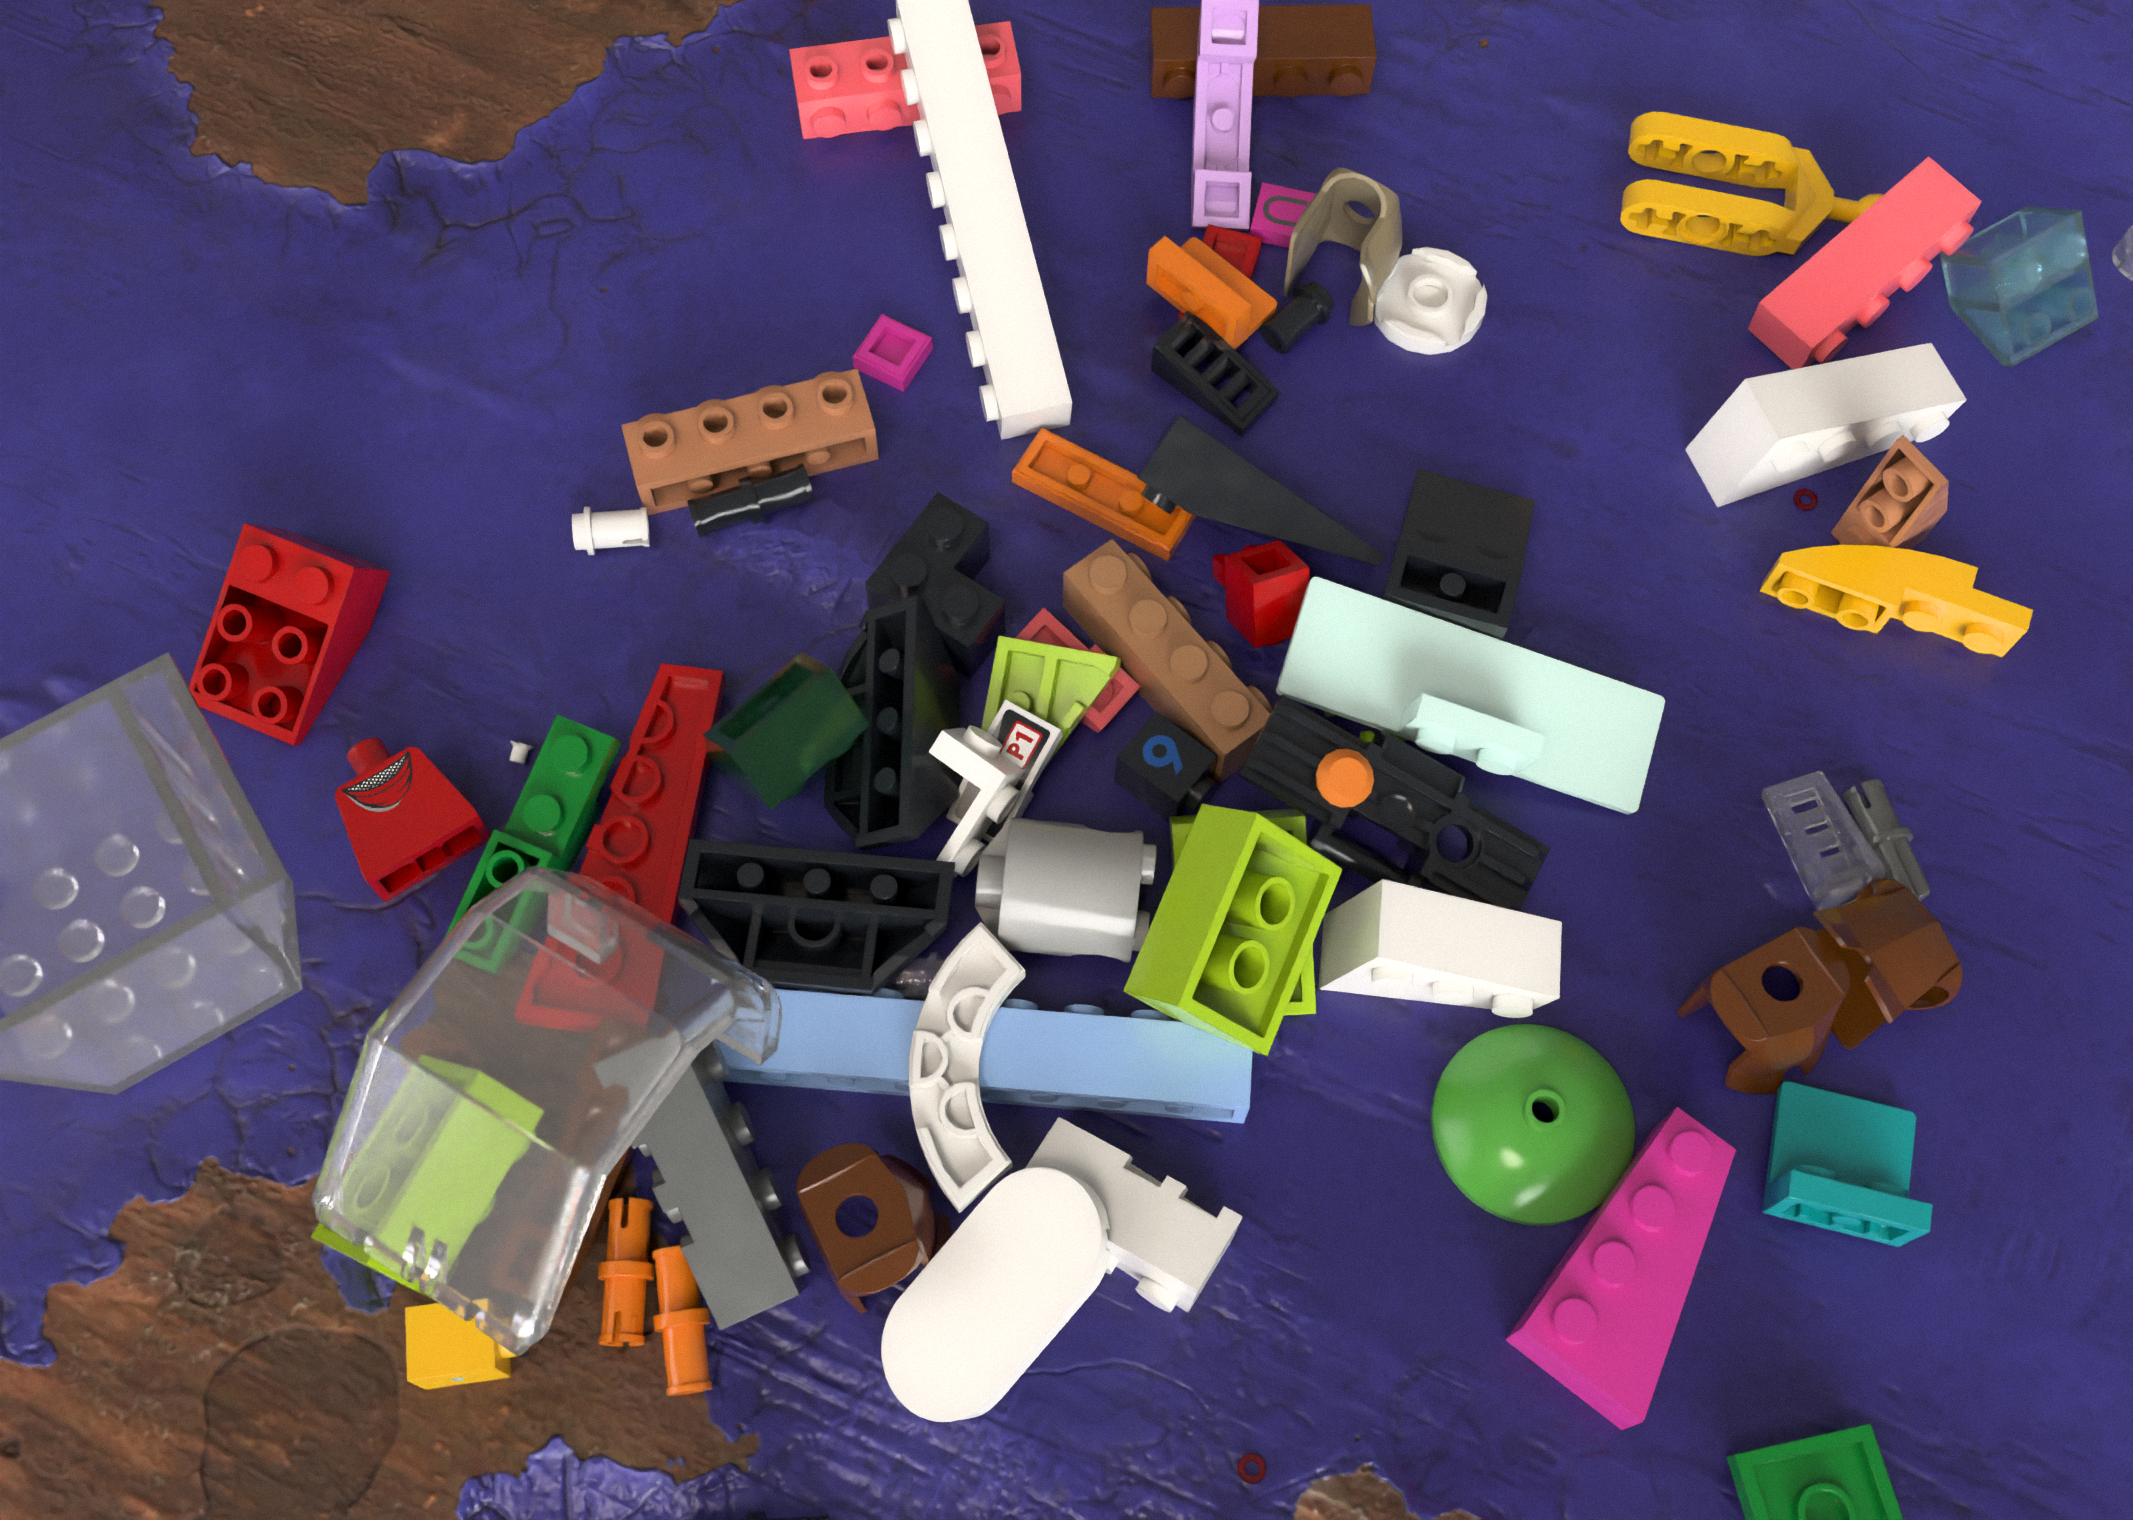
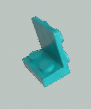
M1790 1081L1784 1082L1777 1090L1762 1213L1900 1247L1929 1233L1933 1204L1908 1198L1916 1115L1908 1110Z

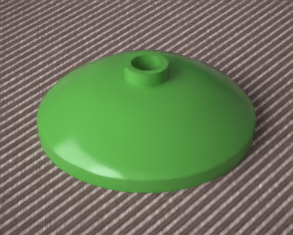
M1514 1024L1499 1027L1479 1035L1468 1042L1451 1059L1437 1083L1431 1107L1432 1137L1435 1149L1446 1173L1459 1190L1473 1203L1485 1211L1510 1222L1533 1226L1555 1225L1577 1219L1589 1213L1606 1199L1629 1166L1635 1141V1122L1630 1099L1619 1076L1601 1054L1590 1045L1556 1028L1535 1024ZM1542 1102L1548 1105L1553 1112V1122L1544 1123L1539 1121L1533 1114V1103Z

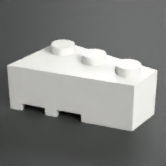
M1382 879L1324 915L1318 989L1492 1009L1494 1014L1508 1018L1528 1017L1533 1014L1534 1009L1560 998L1562 922Z
M1058 1117L1026 1168H1051L1070 1173L1086 1182L1099 1196L1107 1211L1110 1229H1106L1108 1238L1106 1248L1110 1249L1106 1273L1111 1274L1115 1267H1118L1139 1281L1135 1290L1153 1305L1166 1312H1171L1176 1305L1188 1313L1230 1245L1243 1216L1224 1206L1216 1218L1184 1197L1188 1191L1186 1185L1168 1175L1163 1183L1131 1164L1133 1159L1129 1154Z

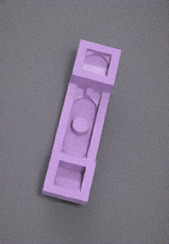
M1201 0L1192 133V229H1207L1208 224L1234 231L1248 232L1252 175V172H1249L1253 65L1257 57L1259 0Z

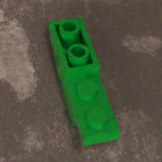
M556 715L503 833L494 829L438 950L439 952L497 977L504 975L551 906L588 838L602 808V805L595 801L621 746L619 740Z

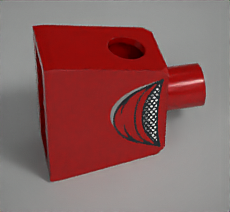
M373 737L357 743L347 753V760L357 777L338 787L334 797L360 871L366 882L384 903L489 841L491 833L474 807L417 746L407 747L391 756L382 739Z

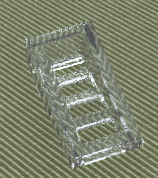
M1822 770L1763 789L1761 795L1798 876L1817 910L1835 908L1851 903L1868 882L1873 879L1883 878L1886 870ZM1812 800H1816L1819 806L1797 814L1791 809V807ZM1825 823L1829 827L1809 835L1805 831ZM1838 847L1840 850L1839 853L1822 858L1820 852Z

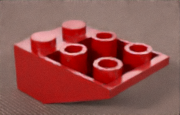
M244 523L184 700L293 746L301 745L369 633L391 571L284 528Z

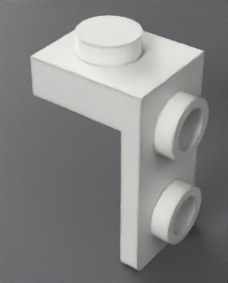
M972 725L967 730L965 728L942 730L929 750V753L981 789L936 861L955 862L954 878L958 874L962 877L967 876L977 865L980 854L986 848V845L981 842L982 837L993 821L997 824L1001 823L1014 808L1021 793L1014 787L1025 772L999 753L1002 744L996 738Z

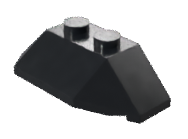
M918 595L865 611L859 625L862 632L848 649L829 690L824 808L838 826L850 837L849 840L853 845L862 851L918 839L957 798L958 773L929 753V750L942 730L959 728L960 679L941 636L935 627L926 602Z
M690 839L678 901L739 984L873 996L947 930L955 862Z

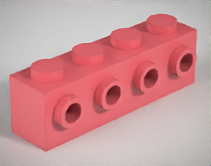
M1011 22L975 25L997 114L1002 115L1004 113L1021 111V70ZM890 36L789 49L803 139L831 138L841 134L872 130L885 131L895 127L913 125V121L921 120L917 104L908 106L906 104L900 70L908 69L904 53L894 55Z
M1928 156L1762 299L1758 304L1748 330L1792 370L1808 367L1815 360L1820 364L1827 363L1847 343L1848 337L1845 334L1857 324H1860L1864 329L1870 326L1890 305L1891 301L1887 298L1900 287L1905 292L1913 289L1931 270L1933 265L1930 261L1936 255L1943 251L1947 256H1950L1965 243L1975 229L1969 223L1982 201Z

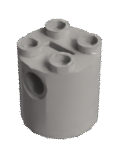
M1011 817L980 854L975 908L985 927L1006 950L1067 957L1072 955H1101L1129 963L1132 951L1140 952L1149 930L1150 912L1138 910L1140 884H1153L1156 845L1143 844V831L1141 830L1130 833H1109L1085 827L1083 824Z

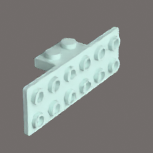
M1313 577L1307 584L1276 687V692L1280 696L1284 695L1291 700L1411 740L1418 747L1437 754H1451L1475 762L1479 768L1499 775H1513L1626 815L1636 812L1639 808L1665 705V699L1661 695L1320 577Z

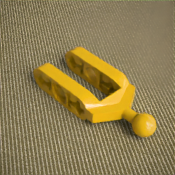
M1653 111L1636 117L1631 123L1628 154L1637 164L1755 188L1785 189L1784 207L1768 201L1660 180L1645 179L1628 185L1624 190L1620 221L1631 232L1749 256H1765L1775 252L1794 255L1821 228L1827 219L1851 224L1879 200L1883 194H1868L1859 201L1835 197L1833 188L1811 152L1807 149L1793 147L1787 138L1776 133ZM1713 150L1719 153L1709 154L1702 153L1701 151ZM1698 215H1707L1711 217H1698Z

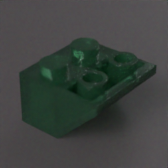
M800 652L704 733L703 737L710 763L716 771L772 810L780 802L786 801L798 794L804 787L806 780L830 759L844 754L853 744L854 738L869 726V723L832 668Z

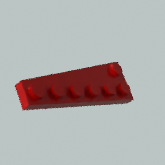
M661 663L630 737L629 750L621 759L611 783L610 789L612 794L599 825L594 824L586 847L588 852L575 882H570L561 904L564 910L551 941L546 940L518 1008L516 1019L521 1025L597 1035L604 1019L653 1036L680 908L678 896L689 840L694 839L726 686V678L722 670Z

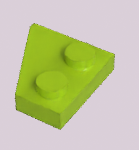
M998 636L981 729L986 732L988 731L1006 699L1061 729L1063 737L1050 757L1049 763L1119 670L1122 658Z

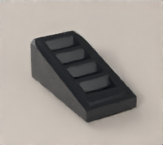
M1187 311L1153 347L1151 371L1240 436L1278 399L1279 391L1207 323L1190 311ZM1190 349L1191 351L1183 358L1182 355ZM1204 361H1207L1211 366L1201 375L1196 369ZM1226 375L1231 380L1219 392L1214 386ZM1243 389L1250 392L1251 395L1238 408H1235L1230 403Z

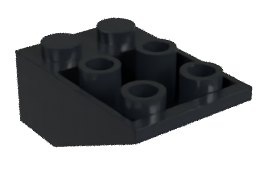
M1417 469L1381 599L1503 640L1508 629L1522 574L1535 500Z

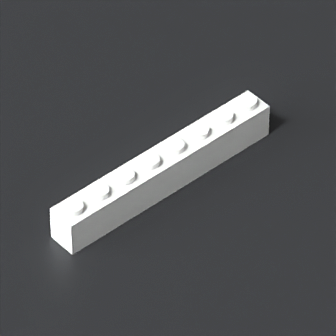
M896 0L897 18L887 20L894 55L902 53L905 55L908 69L900 70L903 93L907 106L917 104L921 120L913 121V129L920 157L930 155L934 171L926 173L933 209L943 207L947 224L939 226L940 239L946 261L956 259L960 277L952 279L953 291L959 314L967 312L970 314L974 331L966 332V342L972 367L983 366L987 385L979 386V393L986 422L997 421L1001 440L1039 432L1041 427L1050 430L1069 426L1072 399L968 0Z

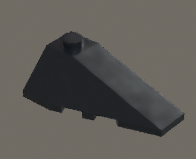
M1174 414L1137 474V478L1147 484L1141 495L1170 515L1178 505L1190 514L1378 565L1384 557V554L1178 414Z

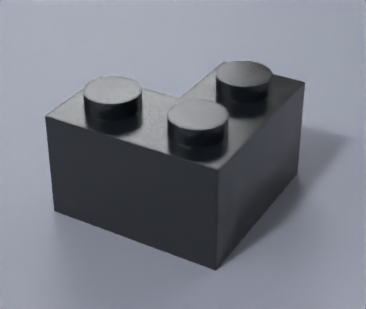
M937 492L865 582L869 609L915 595L924 599L955 670L969 679L973 677L996 647L998 636L1006 634L1005 600L973 581L990 559L989 522Z

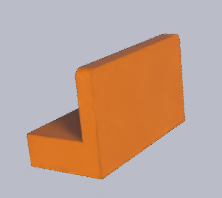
M1164 236L1149 249L1146 284L1183 314L1190 311L1202 319L1234 350L1276 312L1277 301L1196 237L1190 238L1179 247Z

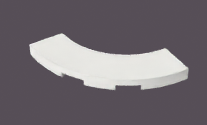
M982 922L960 941L944 961L931 982L916 1029L913 1031L909 1056L911 1108L919 1143L936 1181L958 1213L962 1212L1012 1168V1161L999 1145L984 1113L979 1090V1064L986 1033L993 1017L1011 991L1026 977V970Z

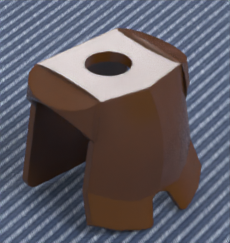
M1888 878L1873 879L1859 891L1851 903L1835 908L1817 910L1812 913L1824 927L1815 931L1826 938L1839 952L1847 965L1851 977V990L1846 995L1845 1003L1839 1007L1831 1027V1031L1844 1048L1854 1049L1886 1021L1890 1024L1905 1010H1925L1939 1007L1951 1002L1958 994L1962 985L1963 975L1959 958L1939 921L1902 883Z
M1793 927L1790 931L1726 966L1715 969L1693 990L1676 1013L1682 1019L1711 1003L1729 1031L1746 1048L1729 1065L1724 1085L1730 1089L1747 1094H1772L1777 1092L1784 1074L1790 1068L1799 1066L1804 1075H1809L1825 1051L1837 1011L1845 1003L1846 995L1851 990V977L1841 955L1826 938L1807 927ZM1777 966L1790 970L1800 983L1798 997L1788 1002L1772 998L1763 987L1762 975Z
M848 1143L827 1149L814 1157L801 1170L796 1182L797 1191L795 1195H798L802 1215L842 1297L862 1314L867 1309L861 1297L891 1287L914 1271L920 1262L925 1268L951 1237L950 1219L946 1215L933 1210L928 1193L933 1185L921 1172L909 1163L891 1154L880 1156L878 1151H873L868 1145ZM861 1196L874 1202L878 1211V1220L874 1229L867 1235L858 1238L849 1237L838 1228L837 1213L842 1203L846 1200Z

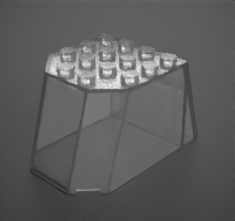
M169 653L142 665L0 739V1080L117 1095L303 990L293 881L178 666Z

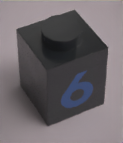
M1156 711L1116 757L1114 782L1169 822V816H1183L1187 810L1193 814L1198 813L1201 804H1206L1217 787V783L1213 781L1217 755Z

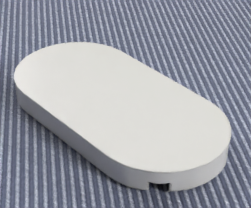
M1045 1167L1026 1168L1003 1178L989 1191L899 1297L885 1323L882 1335L881 1356L888 1384L897 1399L908 1410L919 1417L935 1422L965 1420L986 1413L1003 1398L1094 1292L1108 1266L1110 1249L1106 1248L1108 1239L1106 1229H1110L1107 1211L1102 1201L1086 1182L1070 1173Z

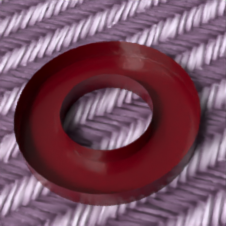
M1800 489L1794 494L1793 501L1799 509L1810 511L1816 507L1818 498L1812 490ZM1802 495L1808 496L1811 499V503H1802L1800 497Z
M1245 1455L1238 1463V1475L1245 1483L1256 1484L1264 1478L1266 1465L1258 1455ZM1248 1462H1254L1258 1465L1259 1471L1257 1475L1249 1476L1246 1474L1245 1465Z

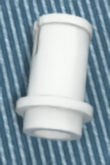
M588 506L584 507V513L572 514L575 550H587L589 556L595 555V549L631 546L650 547L646 507L635 510L592 512L591 507Z

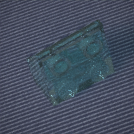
M2026 206L1969 237L1950 256H1947L1944 252L1940 253L1950 307L2002 366L2013 367L2099 318L2081 210Z

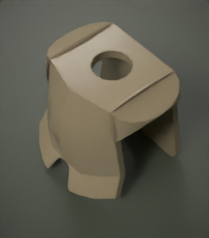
M1337 167L1329 173L1320 190L1301 213L1292 232L1283 296L1287 298L1290 296L1319 243L1333 241L1345 244L1361 252L1360 267L1362 270L1361 284L1351 300L1349 325L1365 326L1373 322L1374 303H1377L1376 295L1396 265L1402 247V219L1399 197L1388 187L1363 174ZM1348 201H1357L1366 205L1374 214V218H1366L1357 214L1351 209Z

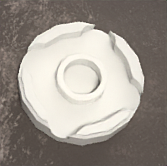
M1431 247L1412 249L1411 254L1398 258L1392 272L1376 295L1377 303H1374L1373 319L1375 325L1389 341L1407 351L1427 355L1452 352L1469 342L1481 326L1485 314L1487 292L1484 284L1481 287L1479 280L1476 278L1477 271L1467 260L1447 250Z

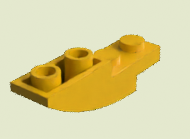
M1832 545L1784 552L1773 565L1760 588V592L1777 597L1787 606L1810 609L1837 619L1840 624L1850 629L1867 630L1878 634L1892 617L1903 621L1905 625L1914 630L1934 632L1961 642L1965 647L1974 652L1994 654L1999 657H2003L2028 631L2033 614V609L1974 589L1973 584L1978 567L1938 555L1877 545Z

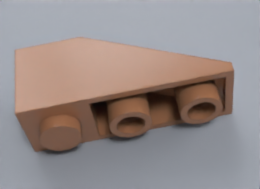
M1902 435L1896 439L1831 531V534L1839 541L1840 545H1877L1912 549L1927 537L1946 513L1949 481Z

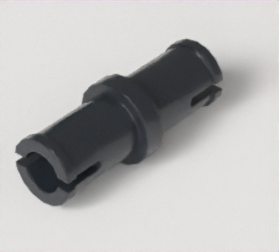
M802 463L798 464L797 467L754 481L751 480L750 476L738 479L740 484L738 486L695 500L690 499L687 502L697 532L700 537H703L708 533L748 520H752L753 525L764 522V515L806 501H814L815 496Z

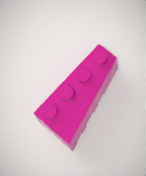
M1676 1107L1655 1125L1631 1159L1629 1166L1614 1188L1598 1206L1505 1339L1621 1430L1640 1424L1645 1420L1736 1152L1735 1148L1679 1107Z

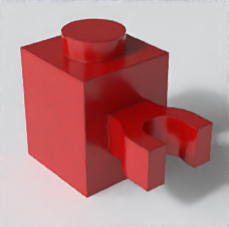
M1281 540L1260 546L1248 545L1243 547V551L1226 556L1223 553L1212 556L1213 578L1219 584L1225 586L1227 620L1254 648L1277 645L1285 639L1292 637L1306 587L1310 581V567Z

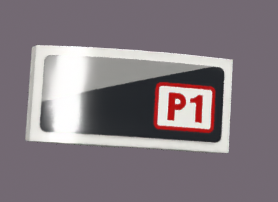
M1006 699L987 733L1002 744L999 753L1025 772L1014 787L1021 792L1014 808L1001 823L997 824L993 821L982 839L989 843L1011 817H1022L1034 796L1031 791L1063 737L1061 729ZM963 778L957 791V798L951 804L946 818L959 825L981 789L966 778Z

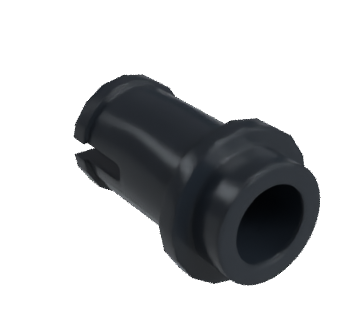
M1309 282L1307 285H1298L1293 290V298L1270 320L1260 326L1261 336L1274 351L1279 354H1286L1291 349V346L1315 324L1323 325L1330 319L1329 311L1333 309L1334 302L1328 291L1320 284Z

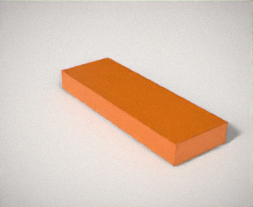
M1042 427L1012 471L1013 483L1166 561H1169L1197 516L1188 513L1178 505L1170 515L1141 495L1147 484L1138 479L1136 474Z

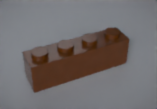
M1371 4L1259 6L1257 57L1253 65L1252 96L1295 97L1300 95L1350 96L1369 94L1377 58ZM1200 7L1150 8L1148 58L1151 98L1184 99L1194 97Z

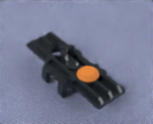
M1284 695L1279 697L1238 776L1315 819L1307 834V846L1374 884L1384 879L1419 888L1424 881L1448 895L1519 911L1551 849L1471 803L1472 799L1461 793L1465 777L1384 731H1379L1371 742L1366 743ZM1346 817L1350 819L1362 817L1398 837L1396 845L1407 852L1409 858L1403 870L1333 830L1341 828ZM1447 825L1458 827L1467 839L1466 853L1461 860L1455 863L1445 860L1437 849L1436 840L1438 833Z

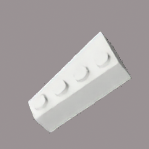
M1926 343L1744 379L1685 450L1716 506L1720 507L1890 449L1896 439L1902 435L1910 442L1914 440L1916 442H1924L1932 439L1949 426L1948 418L1967 399L1933 344Z

